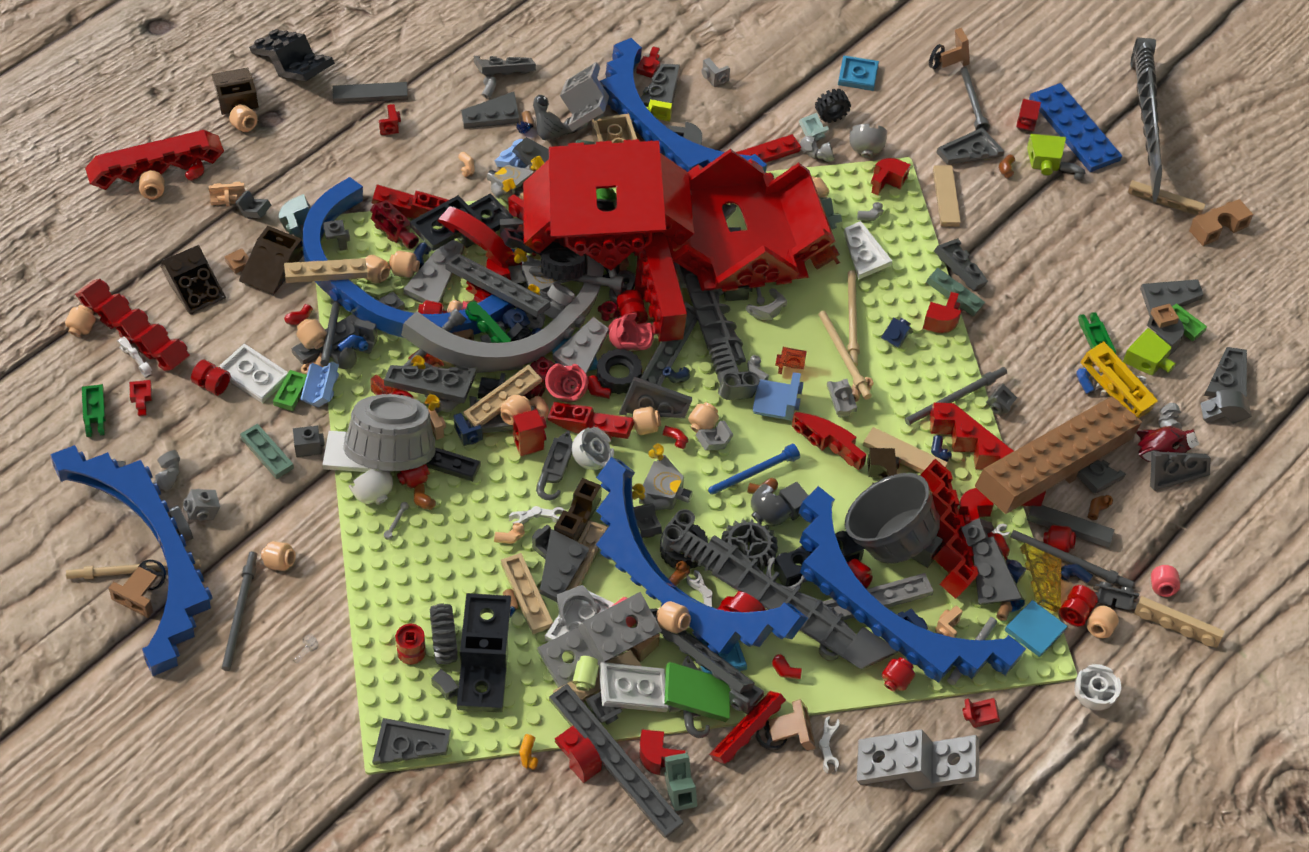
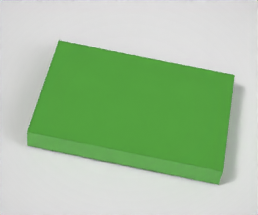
M669 662L666 665L665 705L723 722L729 720L730 688L725 681L715 678L712 674Z

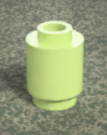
M581 656L580 660L577 661L572 682L576 685V689L589 691V689L595 687L599 670L596 658Z

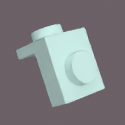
M817 113L799 120L805 136H813L816 141L824 138L825 133L829 130L828 126L823 127Z

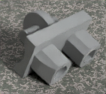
M848 379L838 382H827L838 417L850 416L851 412H857V405Z

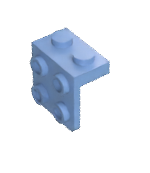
M793 372L791 384L760 380L756 390L753 413L793 421L794 411H799L801 400L797 398V395H802L804 382H800L801 373Z

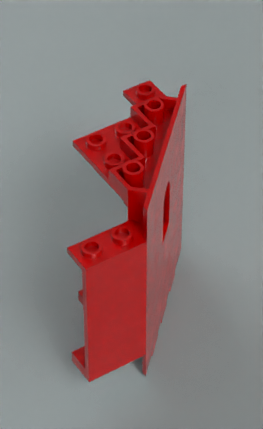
M639 139L623 140L624 143L599 141L596 144L584 145V142L568 143V146L549 147V159L523 182L524 244L540 253L556 238H565L566 247L580 256L583 254L588 255L610 271L634 251L639 253L652 242V233L661 232L677 244L682 245L694 235L689 173L660 153L659 141L639 142ZM616 188L617 207L609 212L599 210L597 207L596 189Z
M732 149L724 152L704 168L697 165L688 171L694 235L682 245L677 244L666 236L673 261L697 275L701 290L722 289V292L738 290V286L748 285L749 288L764 287L765 283L770 282L780 285L792 283L794 279L810 278L804 262L835 242L809 169L798 162L774 179L771 172L764 173L761 165L752 159L747 161ZM733 203L739 206L747 230L729 231L722 210L723 205Z

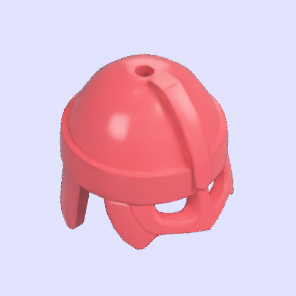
M629 313L616 318L608 327L610 342L614 347L621 350L626 349L631 352L646 350L652 345L654 339L652 325L650 323L637 324L634 320L637 313Z
M557 363L548 370L545 379V385L549 393L559 400L568 403L581 399L586 393L589 384L586 373L577 364L563 366Z

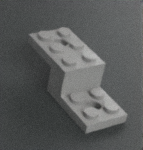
M597 62L567 79L560 94V97L572 113L568 124L572 131L576 129L581 130L588 125L587 122L592 119L596 121L604 115L609 95L597 79L600 71V66Z
M639 592L583 621L578 627L543 644L537 650L556 686L559 688L573 680L576 664L581 656L596 658L598 660L597 665H600L601 662L606 663L618 657L621 653L659 634L662 630L643 595ZM627 617L635 618L637 622L635 628L627 626ZM564 652H569L573 655L572 663L568 664L563 661L562 654Z
M920 729L859 739L857 782L863 785L903 778L913 790L979 781V738L976 735L933 742ZM880 755H885V758L880 763H876ZM960 757V761L956 765H951L954 758Z

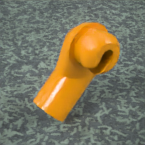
M525 734L519 754L522 766L526 769L534 770L537 768L538 759L532 757L531 751L536 738L529 734Z

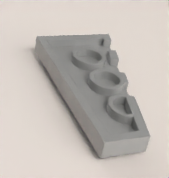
M452 240L436 249L404 287V294L422 303L426 300L440 302L446 292V286L452 278V272L445 269V263L458 253L462 255L464 244Z

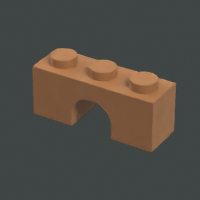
M1240 199L1227 202L1224 206L1213 208L1205 214L1195 216L1189 231L1202 246H1205L1219 239L1223 229L1222 226L1228 227L1233 233L1249 227L1253 213Z

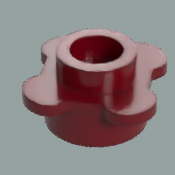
M606 301L598 306V312L601 313L603 321L620 317V312L617 311V305L614 302Z

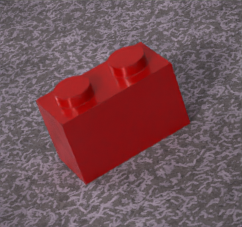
M537 409L513 416V438L520 456L544 450V441L547 440L544 429L547 428L544 416L540 417Z

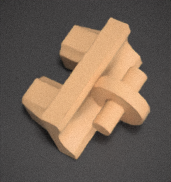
M233 182V184L217 183L209 186L211 205L226 204V207H230L245 192L244 183Z

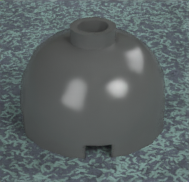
M763 483L751 498V508L753 510L751 515L757 522L761 520V523L764 522L769 526L780 525L792 516L790 514L791 509L780 495L776 496L774 493H771L774 489Z

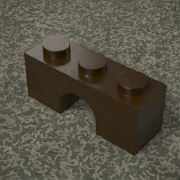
M895 448L869 449L867 458L868 477L884 479L897 474L899 457L895 456Z
M582 478L573 493V501L569 511L563 510L554 526V530L578 542L584 528L601 501V485Z

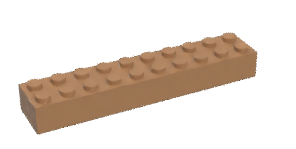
M1111 396L985 467L975 487L1002 512L1007 514L1132 440L1142 421Z

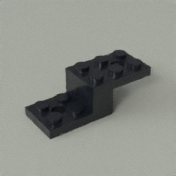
M272 30L269 32V36L255 40L254 44L249 47L252 54L269 56L279 77L307 81L335 64L332 57L313 53L305 34L288 32L287 30Z
M491 193L470 205L457 195L410 221V227L433 251L456 238L468 248L475 244L472 240L458 230H455L453 233L438 222V219L449 207L457 208L472 215L494 232L500 230V219H512L514 216ZM483 215H491L489 218L482 217ZM434 226H439V227L442 226L441 229H434L433 227H434Z
M466 593L460 647L461 669L457 710L503 712L511 596ZM483 613H491L493 617L486 620L481 615ZM485 685L488 689L480 693L476 691V687Z

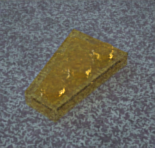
M1024 543L1020 550L1026 556L1027 562L1025 566L1031 572L1033 578L1031 585L1037 604L1057 612L1061 608V559Z

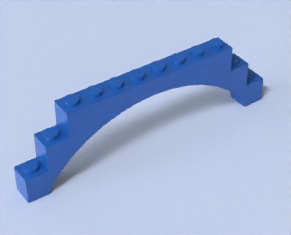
M632 38L615 44L613 46V60L607 62L606 78L600 80L601 85L609 95L607 104L611 109L615 110L619 115L629 113L634 131L644 141H659L660 153L687 172L697 165L704 168L721 156L724 152L704 147L676 134L653 116L641 100L633 77L636 64L641 61L642 47ZM756 154L752 156L740 155L747 161L752 159L762 166L764 173H766L767 164Z
M75 445L50 454L53 467L60 482L68 480L82 483L115 497L131 508L146 523L159 542L168 567L167 601L157 631L149 645L142 648L152 676L177 667V657L180 654L176 645L195 637L194 628H196V623L192 616L211 609L210 600L213 597L208 587L204 588L202 584L204 579L199 569L195 570L193 566L195 560L192 553H187L184 548L187 546L182 534L178 535L176 531L178 529L174 517H169L167 513L169 512V507L165 500L161 501L159 497L161 492L157 483L153 484L151 481L153 476L148 466L144 467L141 460L119 468L116 459H111L108 452L86 460L82 451L78 452Z
M613 457L609 459L596 477L602 482L601 487L609 492L596 510L602 516L600 519L609 526L596 544L601 549L600 553L605 558L614 560L616 568L623 573L627 572L632 576L630 580L638 586L642 585L647 589L646 594L655 600L661 601V606L666 602L672 601L687 607L691 616L689 627L693 629L692 634L702 641L704 639L708 642V648L716 654H729L739 639L749 647L751 645L760 647L771 632L782 640L783 638L793 639L808 617L792 604L784 602L781 607L765 611L729 612L707 606L676 587L662 573L652 559L638 529L632 498V477L635 472L621 460Z
M818 486L802 502L799 514H801L804 520L811 522V524L803 531L799 543L802 544L804 549L812 553L803 562L800 573L807 581L813 582L818 586L822 593L833 598L841 608L853 614L857 621L868 626L876 636L888 642L892 649L903 654L911 664L917 665L922 669L927 677L939 683L950 669L956 666L960 673L973 679L987 662L991 664L994 670L1006 676L1021 659L1026 648L1009 635L1005 639L968 640L949 637L916 626L886 608L856 578L840 550L832 521V506L835 499Z

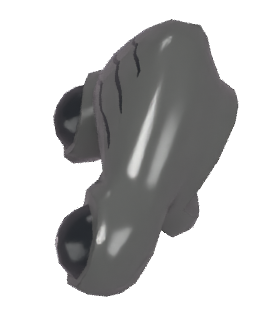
M537 95L534 98L533 107L536 115L537 133L542 140L549 141L578 131V129L572 131L568 126L571 117L562 123L558 116L551 112H546L549 105L547 97Z

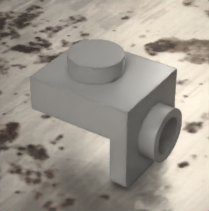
M710 58L703 60L702 75L715 87L729 81L730 68L725 66L719 69Z
M720 421L714 429L698 430L696 437L705 451L725 449L733 437V433L725 421Z

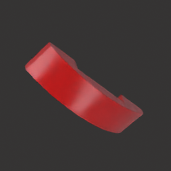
M449 207L438 219V222L453 233L455 230H458L487 251L486 257L500 267L513 255V251L504 244L502 238L491 228L462 210Z

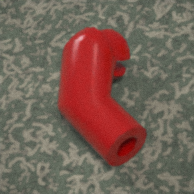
M197 158L193 166L185 173L189 181H193L204 174L205 170L202 159Z
M305 304L301 311L286 314L284 320L287 324L299 325L302 321L308 319L313 308Z
M588 376V390L590 394L610 399L611 389L601 387L597 376Z
M665 425L662 435L676 439L675 446L685 449L686 443H688L687 436L681 430Z
M781 654L774 656L772 665L780 677L801 679L802 668L790 667L785 657Z

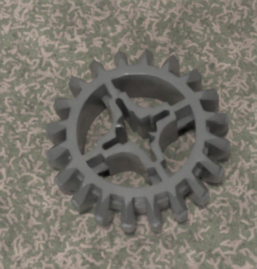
M743 518L741 523L735 521L733 526L728 525L726 531L722 533L721 539L731 546L734 544L738 546V549L751 562L757 558L756 566L762 572L765 566L768 567V560L772 557L775 558L778 552L777 537H774V530H769L768 525L762 526L761 520L758 523H754L753 519L746 522Z
M444 603L433 605L430 608L435 661L437 664L444 665L456 662L458 655L452 606Z

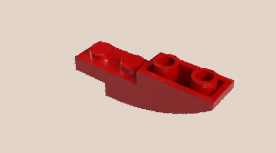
M377 184L371 203L375 204L387 200L406 218L416 219L445 203L448 199L417 190L412 195Z
M559 402L553 403L547 417L548 421L577 434L588 427H598L609 436L610 440L612 437L628 439L634 426V419L631 417L595 413L593 407Z
M801 412L793 414L792 427L797 433L806 437L813 446H817L822 451L828 446L833 453L841 456L848 465L853 466L858 471L864 467L867 454L855 445L857 438L855 435L824 418Z

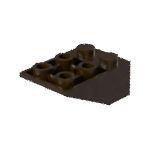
M248 67L211 74L222 115L229 114L238 105H246L250 109L259 108L254 81Z
M267 226L258 237L239 278V282L274 295L286 280L284 263L299 262L303 257L302 239Z
M199 245L162 260L160 267L189 314L226 298Z

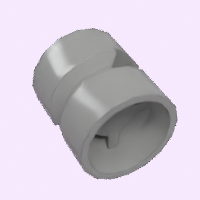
M553 283L547 292L549 297H545V299L550 301V308L544 314L555 319L573 301L575 294L567 287L559 283Z

